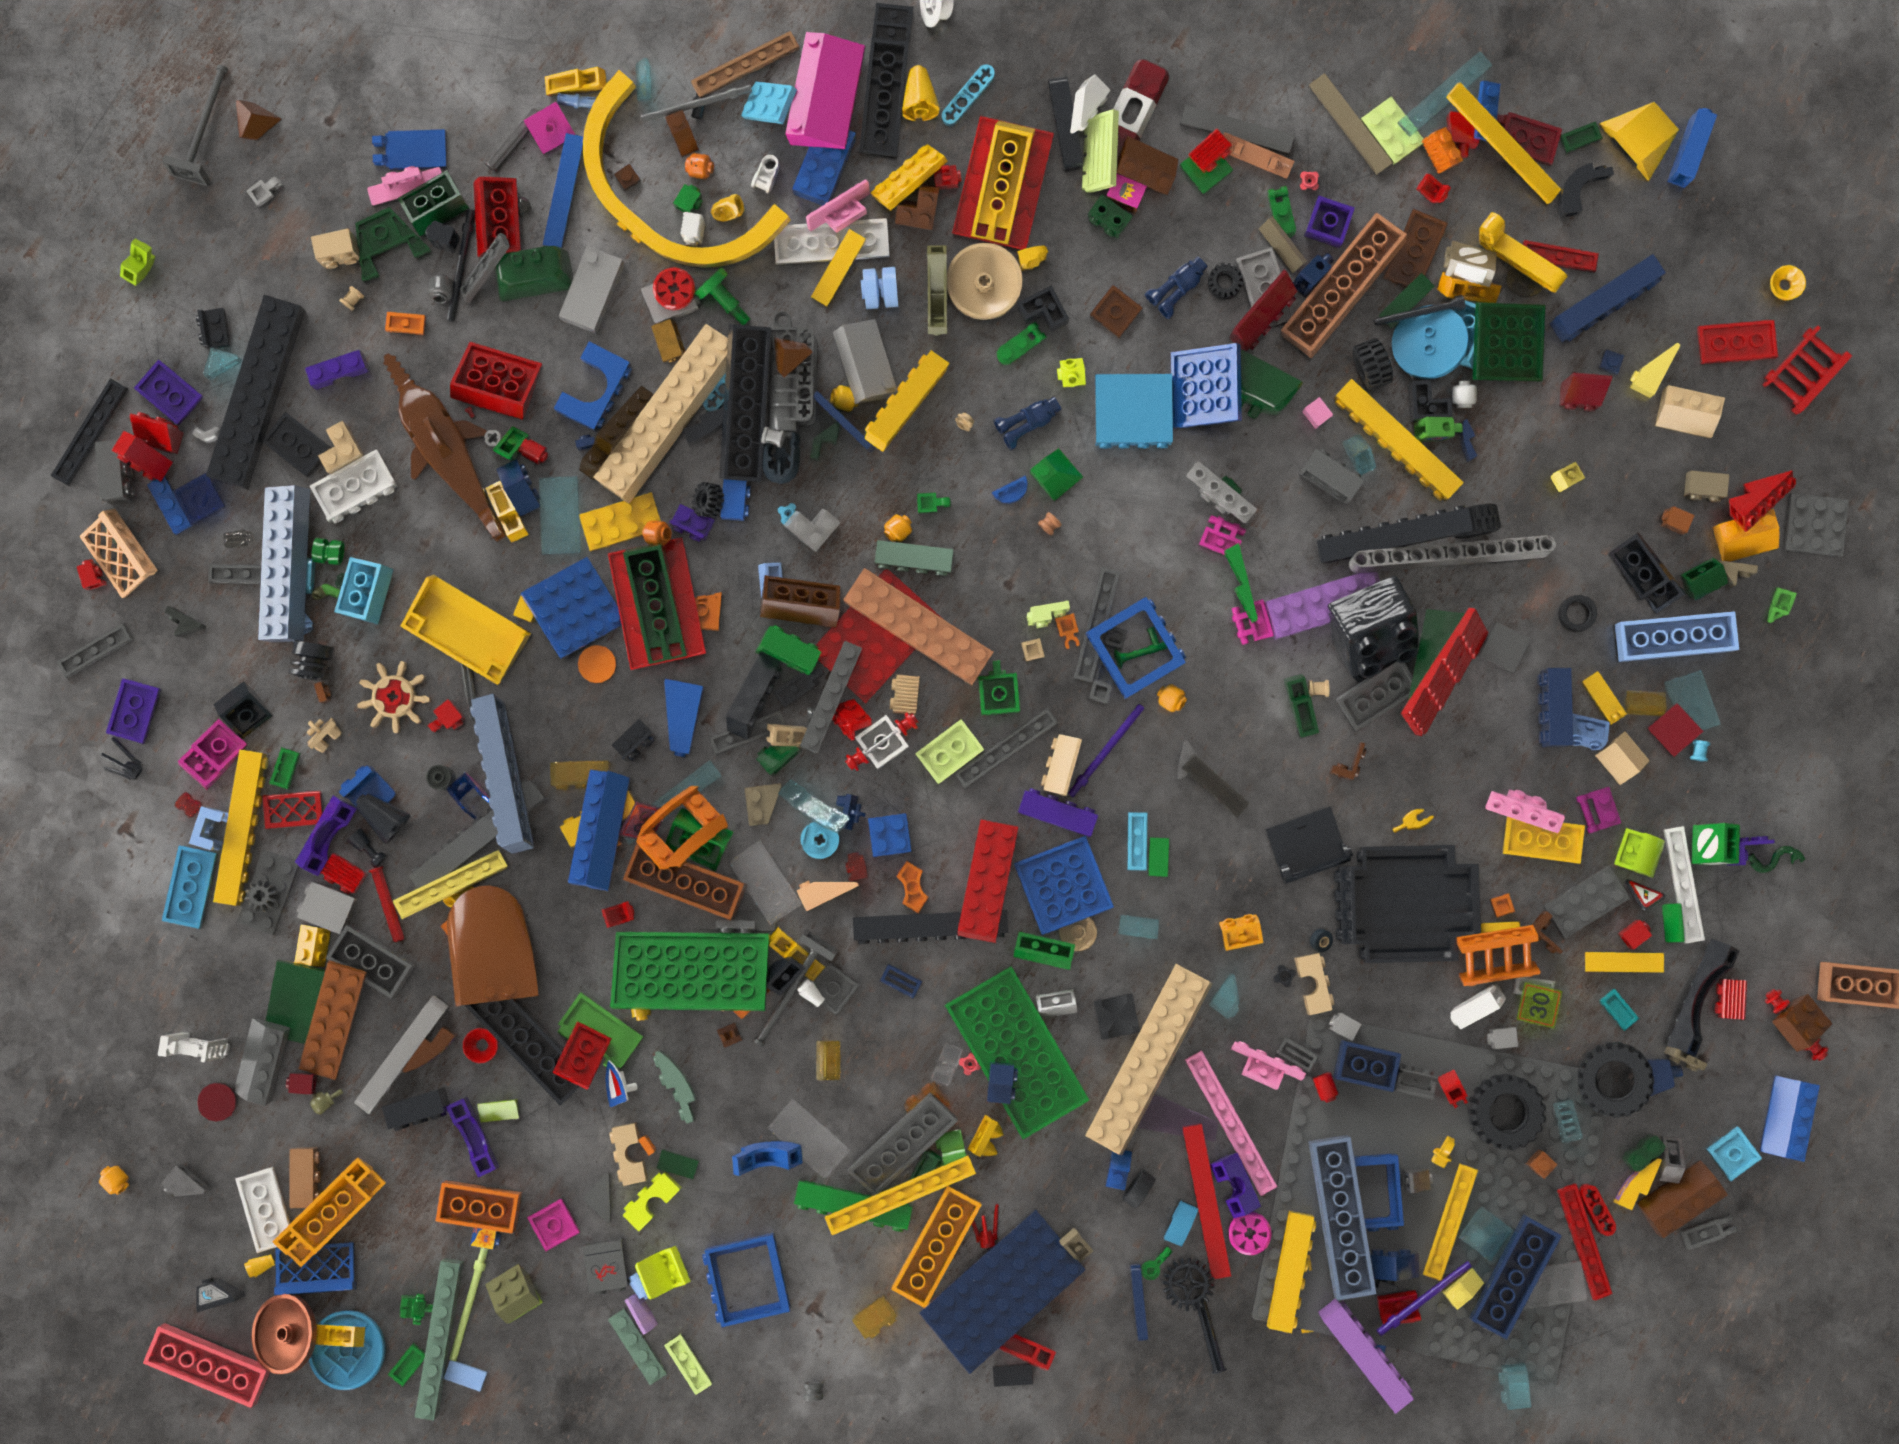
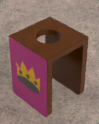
M1116 174V186L1109 189L1107 198L1125 211L1136 215L1147 186Z

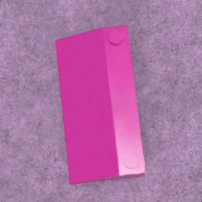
M806 32L795 84L797 91L791 104L785 133L790 145L846 149L866 48L865 45L825 33Z

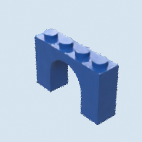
M589 341L580 358L584 363L602 371L606 375L607 388L604 395L594 402H583L562 392L554 406V410L597 432L598 429H602L606 421L604 417L607 412H611L613 409L615 396H619L622 392L624 379H628L631 375L632 365L629 361Z

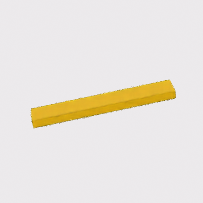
M1459 1163L1423 1272L1425 1276L1439 1281L1443 1278L1478 1173L1477 1169Z

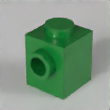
M684 184L673 202L674 207L683 213H694L695 210H699L703 203L700 189L692 184L690 186Z

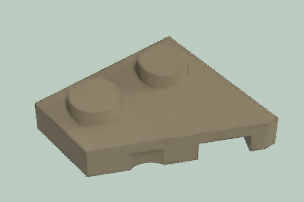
M782 783L745 788L749 826L769 824L782 788Z
M1666 1047L1664 1054L1669 1056L1668 1060L1677 1064L1680 1061L1687 1064L1686 1068L1695 1072L1698 1069L1705 1071L1707 1063L1689 1054L1687 1055L1677 1048Z

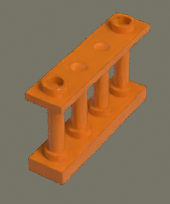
M1529 925L1457 937V945L1461 953L1466 954L1467 972L1459 973L1463 986H1475L1476 984L1519 977H1531L1540 974L1536 962L1531 960V943L1539 941L1538 933L1534 926ZM1523 944L1524 963L1512 964V946ZM1504 947L1505 966L1493 968L1492 949ZM1485 950L1486 969L1474 971L1473 952Z

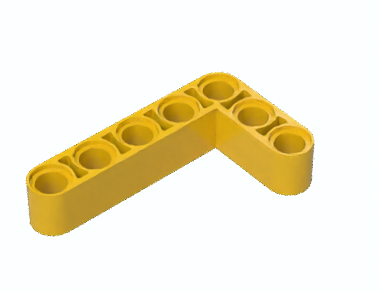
M1491 212L1479 228V243L1483 248L1497 252L1496 256L1549 291L1556 293L1568 277L1560 268L1505 234V221L1498 214Z

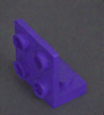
M1768 836L1750 837L1751 841H1749V837L1739 838V864H1727V866L1746 865L1748 852L1744 845L1775 843V839L1768 840Z

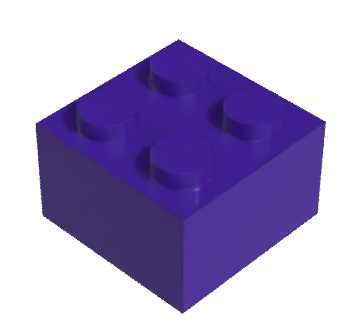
M1318 196L1304 237L1340 249L1355 207Z

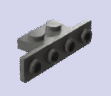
M700 910L698 928L699 930H721V933H732V931H740V933L775 931L776 913L737 911L735 920H729L705 910Z

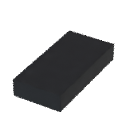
M1032 1364L993 1366L994 1387L1033 1384Z

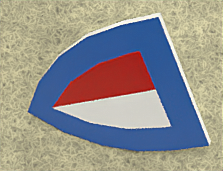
M608 1060L605 1080L608 1102L611 1108L628 1101L627 1092L636 1091L637 1084H626L624 1071L619 1072L616 1066Z

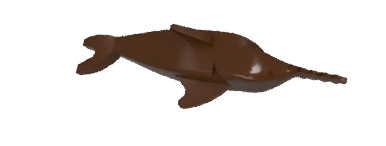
M389 353L385 354L383 364L388 366L387 371L391 372L390 378L395 379L394 385L398 386L397 391L400 393L398 413L401 423L416 446L411 453V478L416 480L429 463L440 477L475 511L496 542L506 537V533L497 515L491 509L474 457L466 439L484 437L487 430L466 420L455 421L444 403L434 392L416 385L414 380H410V374L405 373V368H401V362H396V356H392Z

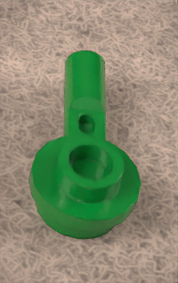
M1167 1246L1154 1261L1151 1260L1143 1263L1141 1266L1142 1276L1147 1280H1155L1160 1274L1159 1266L1173 1251Z

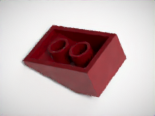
M1586 373L1571 374L1561 383L1559 406H1565V409L1575 410L1576 407L1584 408V411H1595V409L1602 406L1611 384L1612 376Z

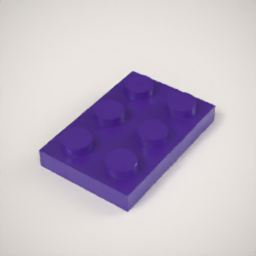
M159 359L134 387L136 391L177 425L183 422L203 398L199 392Z
M122 678L106 733L145 744L161 689Z

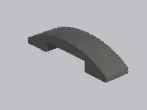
M1113 627L1107 631L1104 646L1117 666L1114 650L1121 653L1128 630ZM1099 658L1089 699L1107 704L1113 679Z

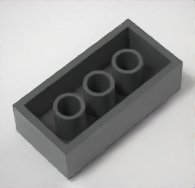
M353 925L345 926L326 957L329 961L367 972L364 982L391 999L398 996L416 967V964Z

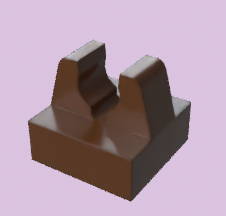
M735 1022L717 1030L724 1048L742 1041Z

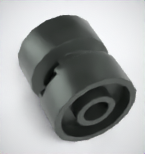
M443 765L432 766L426 774L428 785L436 790H448L454 785L456 780L454 771Z

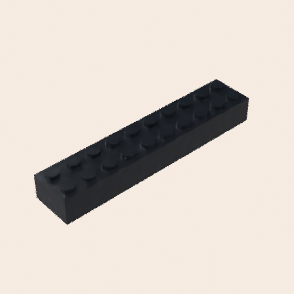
M263 296L206 476L210 479L246 490L249 489L263 445L261 441L266 436L305 314V309L302 306L271 296Z

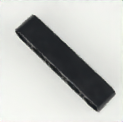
M1068 77L1048 79L1064 169L1082 167L1084 163L1078 131L1073 134L1070 132L1074 108Z

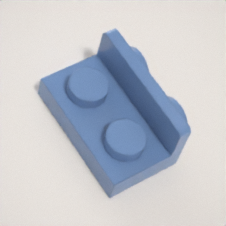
M1573 714V745L1588 747L1592 750H1603L1608 742L1610 722Z

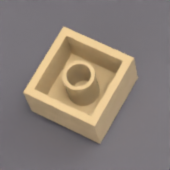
M349 229L311 237L315 259L324 268L333 269L338 267V264L343 263L351 265L360 258L357 238Z

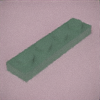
M626 1308L608 1319L650 1385L667 1374Z

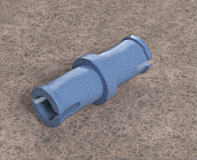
M558 93L557 104L573 106L574 109L579 107L592 108L596 97L580 96L578 93H575V95Z

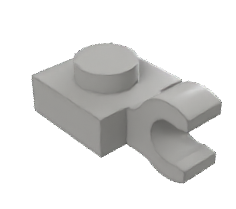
M274 176L267 183L260 180L246 191L255 204L260 207L274 197L271 191L279 189L283 184Z

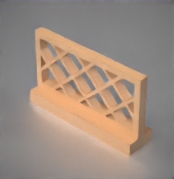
M116 509L105 510L80 535V538L120 596L126 598L148 576L154 575L158 570ZM102 522L107 528V533L101 532ZM91 533L95 534V544L88 538ZM101 535L107 536L106 546L100 545ZM112 538L117 542V548L112 547ZM100 548L106 549V559L101 557ZM111 551L117 552V561L111 560ZM123 553L128 558V564L122 563ZM111 564L117 565V575L111 571ZM122 566L128 567V577L122 576ZM133 569L140 575L138 579L133 578ZM122 580L128 581L126 590L122 587Z

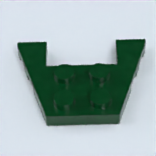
M390 207L355 223L362 273L361 279L364 283L380 276L372 258L406 241L415 258L431 252L430 248Z

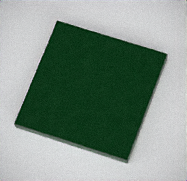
M1476 302L1473 380L1543 382L1546 305Z
M277 960L265 1021L289 1027L288 1040L305 1044L325 970Z

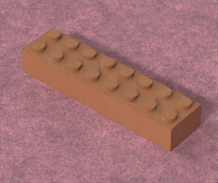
M1376 212L1281 329V336L1312 359L1407 241V234Z
M865 568L843 600L844 603L971 686H973L994 653Z

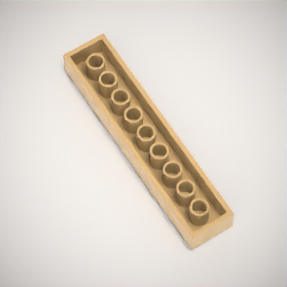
M705 324L594 475V479L630 504L682 433L683 428L687 426L726 373L727 337Z
M1175 964L1085 1135L1086 1137L1119 1155H1123L1213 983Z

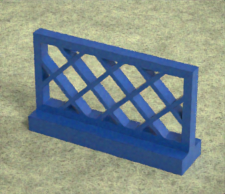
M354 1242L325 1244L296 1274L289 1268L294 1260L291 1259L287 1264L281 1261L282 1251L279 1248H275L276 1287H274V1295L357 1290ZM342 1247H349V1256L345 1260L337 1255ZM327 1248L332 1254L324 1262L318 1254L322 1249ZM334 1256L342 1262L335 1271L327 1265ZM315 1257L322 1263V1266L316 1272L308 1266ZM344 1265L350 1270V1278L342 1279L337 1274ZM324 1267L332 1272V1275L327 1280H323L318 1276ZM305 1268L313 1274L308 1281H303L298 1277ZM287 1269L293 1275V1278L288 1283H281V1275Z

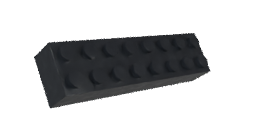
M729 324L719 478L724 480L761 482L764 446L761 440L765 428L771 327Z
M517 999L465 1005L559 1106L563 1105L580 1088V1086L552 1073L564 1048Z

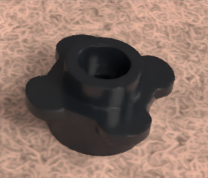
M1279 965L1278 972L1273 977V980L1276 983L1284 984L1285 987H1290L1296 972L1293 969H1287L1284 965Z

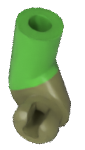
M323 584L313 590L312 597L315 600H320L330 595L338 599L340 589L329 584Z

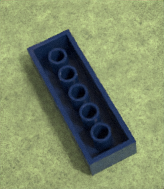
M1652 254L1558 315L1550 325L1561 342L1567 339L1570 342L1583 332L1582 329L1584 331L1589 330L1599 320L1603 321L1615 310H1620L1631 300H1635L1645 291H1649L1663 280L1661 277L1666 272L1654 254Z
M1523 1214L1469 1316L1471 1321L1507 1340L1562 1235Z

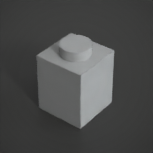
M1340 1012L1337 1015L1334 1014L1329 1022L1331 1025L1330 1030L1350 1041H1353L1361 1026V1023Z
M1516 1027L1489 1029L1490 1033L1487 1034V1041L1491 1048L1518 1047Z

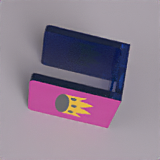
M464 772L446 790L461 809L475 820L477 817L462 800V797L472 788L487 802H489L490 797L472 777ZM462 783H466V786L463 789L458 790V787Z

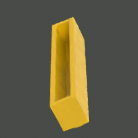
M932 350L927 356L924 354L920 358L917 369L912 368L907 376L909 379L906 382H901L897 388L898 393L896 395L892 394L886 402L888 404L885 409L881 408L876 415L877 419L875 422L871 421L865 429L867 433L864 439L882 452H884L947 371L950 363Z
M1290 1210L1288 1212L1266 1325L1269 1329L1292 1333L1293 1328L1296 1329L1298 1317H1295L1296 1310L1300 1309L1301 1306L1299 1294L1305 1285L1303 1273L1304 1270L1307 1271L1309 1259L1306 1258L1313 1244V1240H1310L1311 1232H1315L1316 1221L1312 1215Z

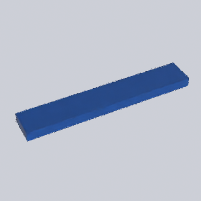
M568 133L565 135L543 246L563 248L583 152L582 136Z

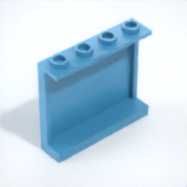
M1172 374L1095 375V446L1108 449L1111 448V445H1119V448L1126 449L1130 448V445H1138V448H1149V445H1157V448H1168V445H1172Z

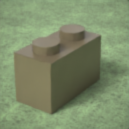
M1689 471L1686 473L1684 496H1689L1691 500L1709 498L1711 502H1721L1722 499L1728 497L1729 474Z

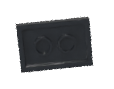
M286 412L283 413L261 441L306 477L310 475L321 461L318 455L331 448Z

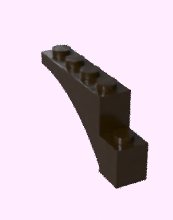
M641 385L597 433L593 447L581 460L579 470L595 480L593 478L650 401L654 395L652 392Z

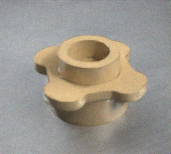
M967 413L958 414V418L955 419L958 427L969 432L974 424L973 418Z

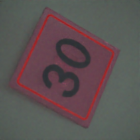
M636 801L619 835L637 839L642 825L661 807ZM663 819L653 828L655 833L660 827Z

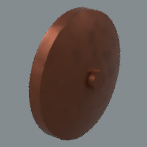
M282 1294L271 1297L260 1307L253 1322L252 1347L257 1360L263 1368L274 1374L296 1372L308 1362L314 1351L317 1339L316 1319L311 1307L305 1300L296 1295Z

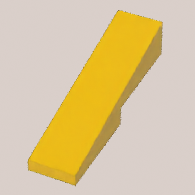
M851 229L848 230L811 298L828 307L865 244L866 239Z
M1585 952V972L1664 973V953Z
M317 1325L315 1345L364 1347L365 1327Z

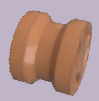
M1048 512L1045 515L1046 518L1040 520L1038 525L1047 534L1052 536L1054 530L1062 524L1054 515Z

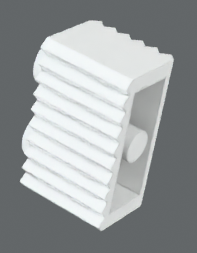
M684 212L680 232L684 243L688 247L702 246L705 229L703 216L701 214Z

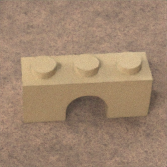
M1319 953L1294 958L1298 976H1311L1316 982L1314 992L1303 996L1307 1015L1331 1011L1334 999L1332 994L1328 993L1327 987L1330 986L1328 975H1324L1325 961L1323 956H1320Z
M637 1122L615 1126L612 1128V1132H610L611 1143H615L616 1151L613 1152L616 1163L619 1162L620 1170H617L619 1182H623V1186L648 1180L645 1161H633L627 1154L629 1145L639 1143L638 1139H640Z

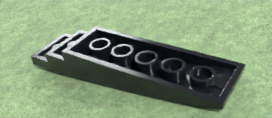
M876 3L859 153L897 157L914 10L912 6Z

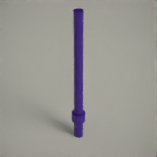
M1138 704L1085 772L1077 777V782L1068 792L1072 798H1074L1082 786H1086L1090 776L1145 709L1142 705Z
M1468 1261L1397 1315L1393 1314L1387 1319L1385 1324L1376 1330L1377 1333L1382 1336L1390 1329L1398 1327L1403 1319L1471 1269V1264Z

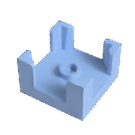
M201 806L189 844L208 850L221 851L223 841L210 838L215 821L227 823L228 813Z

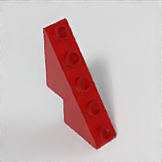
M1793 471L1743 484L1744 495L1729 499L1730 516L1744 532L1751 529L1795 487L1796 478L1793 477Z

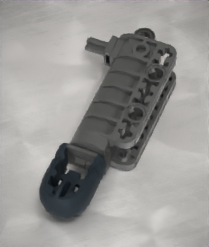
M783 311L775 315L774 327L771 328L768 427L779 432L781 430L785 431L784 442L785 439H791V456L786 452V448H777L773 454V457L776 458V463L774 464V460L771 457L773 445L766 442L763 446L762 468L766 478L778 484L788 483L796 477L800 467L799 427H811L817 420V401L813 398V395L817 392L818 342L810 328L792 327L790 315ZM781 316L788 318V323L784 326L778 324V319ZM774 338L800 343L807 341V344L811 345L809 348L813 351L809 355L810 359L803 360L784 378L777 370ZM804 379H807V383H810V385H807ZM810 394L808 398H803L804 395ZM786 458H788V461L790 462V468L789 464L786 463Z

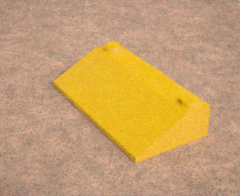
M435 575L426 577L400 625L497 685L501 683L531 635L527 630Z

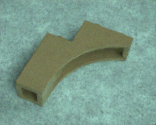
M947 245L927 246L928 334L936 336L947 334Z

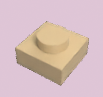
M1040 638L1021 643L1026 662L1045 657Z

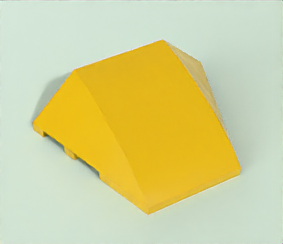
M1655 102L1599 123V126L1610 138L1614 137L1636 162V168L1648 181L1679 131L1676 125Z

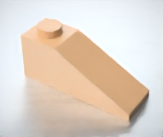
M808 880L800 884V889L796 891L806 911H809L858 887L859 884L858 882L810 883Z

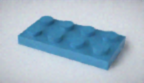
M181 845L178 846L162 921L201 929L218 853Z

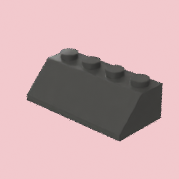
M252 1018L234 1093L248 1102L263 1106L272 1101L290 1032L289 1027Z

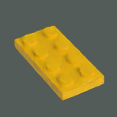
M926 144L915 155L907 159L901 167L893 171L887 179L878 184L870 193L874 199L891 211L948 161L944 155Z
M652 492L634 497L630 504L626 501H621L579 514L590 552L643 536L642 530L647 522L651 520L661 521Z
M1507 816L1503 854L1581 864L1585 825L1563 823L1560 831L1556 833Z

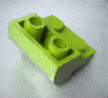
M1626 828L1614 865L1653 878L1665 841L1656 836Z

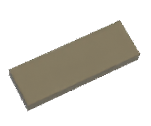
M1273 216L1259 228L1260 232L1292 273L1298 271L1307 262Z

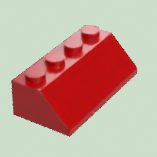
M479 176L473 182L478 257H483L499 233L506 235L510 247L506 253L521 251L516 178Z

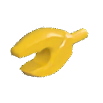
M1414 809L1402 819L1403 824L1392 830L1396 833L1404 828L1407 830L1421 829L1429 824L1434 816L1431 815L1426 819H1422V821H1418L1417 815L1422 813L1424 809Z

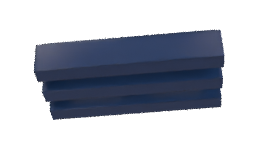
M890 964L887 965L880 979V982L913 999L923 982ZM891 969L916 982L917 985L914 986L889 973V970ZM886 976L913 989V993L885 980Z

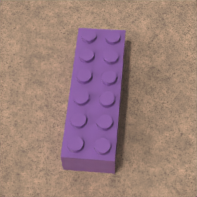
M1358 573L1266 601L1264 604L1274 639H1281L1330 624L1328 604L1380 582L1378 573Z
M1335 1298L1318 1311L1324 1323L1395 1414L1414 1400L1411 1396L1413 1391L1403 1377L1399 1379L1401 1375L1391 1362L1387 1364L1389 1360L1380 1347L1375 1348L1377 1344L1367 1331L1363 1333L1364 1327L1356 1316L1351 1317L1353 1313L1344 1301L1339 1302Z

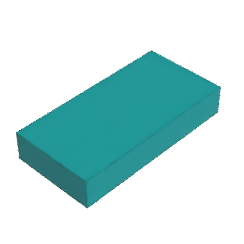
M1612 989L1599 1000L1623 1031H1626L1640 1019L1616 989Z

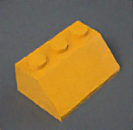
M1774 509L1769 510L1747 532H1744L1735 520L1712 527L1722 561L1731 562L1779 548V524Z

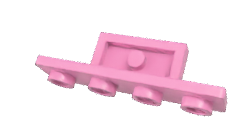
M410 166L402 172H389L385 177H381L383 183L367 188L371 204L377 206L397 200L400 196L441 174L442 171L440 167L421 172L418 167Z
M866 179L807 215L808 229L812 231L820 225L827 223L835 232H839L866 215V208L859 201L870 194L869 182Z
M1509 789L1507 796L1492 791L1485 806L1487 810L1556 833L1560 831L1565 819L1563 814L1548 810L1546 801L1541 797H1531L1520 790L1513 791Z
M1234 1042L1231 1050L1248 1057L1242 1075L1275 1090L1279 1088L1284 1073L1299 1080H1303L1306 1076L1302 1068L1295 1065L1291 1067L1285 1064L1284 1060L1277 1057L1273 1059L1262 1050L1256 1049L1255 1051L1244 1042Z

